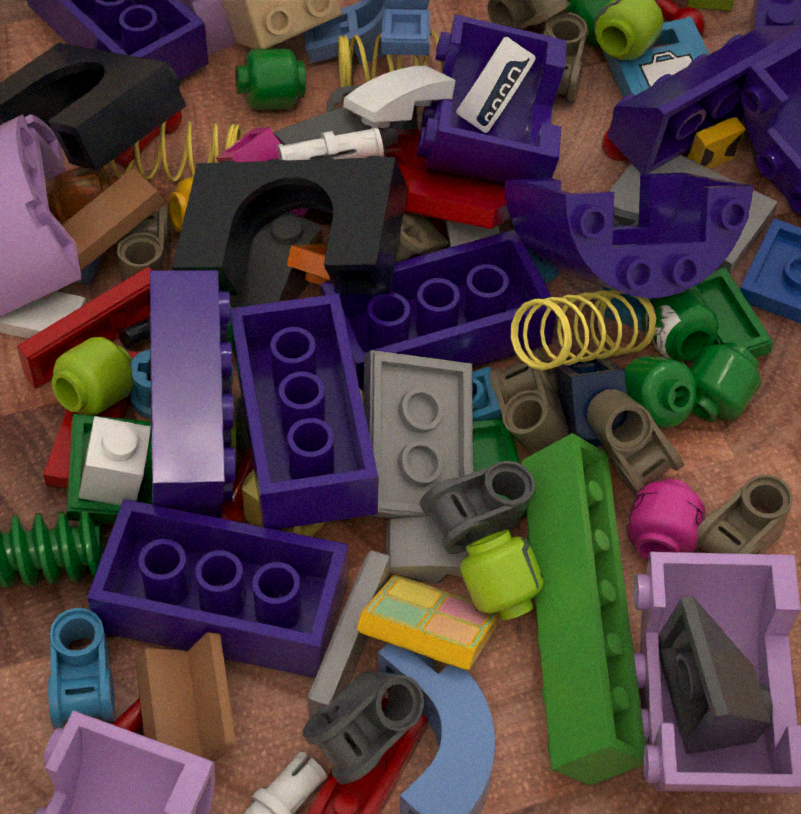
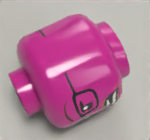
M664 479L651 482L643 486L635 496L626 525L627 538L635 547L636 552L647 561L649 560L650 552L693 553L697 543V528L706 516L705 504L698 494L680 480Z

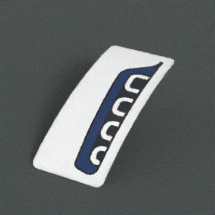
M504 37L475 84L458 107L457 114L484 133L489 132L536 59L535 56L510 38Z

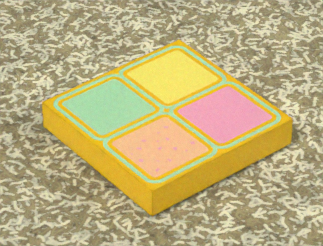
M393 574L361 611L357 631L467 671V669L470 670L495 631L500 615L499 612L491 614L482 613L474 607L472 600Z

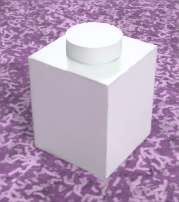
M94 416L78 498L120 506L123 499L136 501L144 474L151 427Z

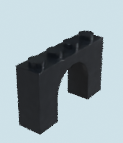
M57 43L0 82V125L22 114L24 117L32 114L49 127L51 126L70 164L95 171L100 170L187 105L179 90V78L175 71L168 66L167 62L64 43Z
M369 156L366 158L348 159L321 157L316 160L285 161L270 159L268 161L256 162L226 160L219 163H197L172 268L174 271L218 270L219 292L229 291L230 296H239L249 248L259 230L270 220L287 211L299 208H315L333 215L324 267L338 294H390L408 192L407 184L395 157Z

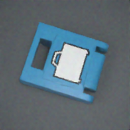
M692 17L664 22L661 35L651 47L668 43L669 45L648 49L643 55L634 60L621 61L612 58L603 51L623 98L629 94L636 96L645 91L665 74L673 75L688 67L699 55H709Z

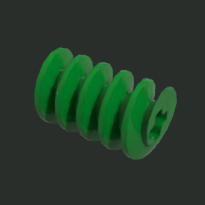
M81 510L77 527H71L65 512L62 511L58 512L54 528L48 529L42 514L35 513L31 530H25L19 515H12L8 532H2L0 529L1 586L3 588H12L16 582L18 572L26 586H35L39 580L41 569L48 584L57 585L61 581L64 568L73 583L82 582L87 566H89L95 578L105 551L101 522L100 525H94L88 510Z

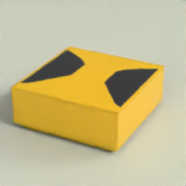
M731 117L696 132L688 159L709 169L734 159L745 132V127L737 117Z

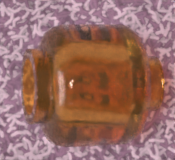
M80 166L57 174L53 179L52 192L47 193L49 211L58 221L64 224L118 180L116 174L113 171L107 172L104 167L95 171Z

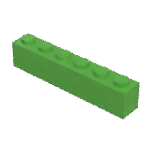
M571 433L521 461L522 466L526 467L532 474L535 482L534 493L526 509L528 522L527 540L532 547L545 581L543 589L534 598L538 624L537 643L541 654L543 675L542 695L546 705L549 735L548 753L553 771L592 786L642 766L646 742L608 454Z

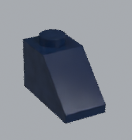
M605 358L552 368L558 383V395L568 425L569 435L573 433L595 447L602 446L589 426L587 409L591 400L602 391L616 389L627 394L624 369ZM627 411L619 413L614 418L612 430L619 428L625 422Z

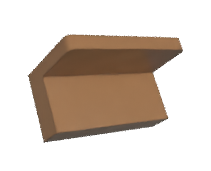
M207 632L188 651L144 648L135 657L145 737L208 759L214 763L235 746L236 737L219 633Z

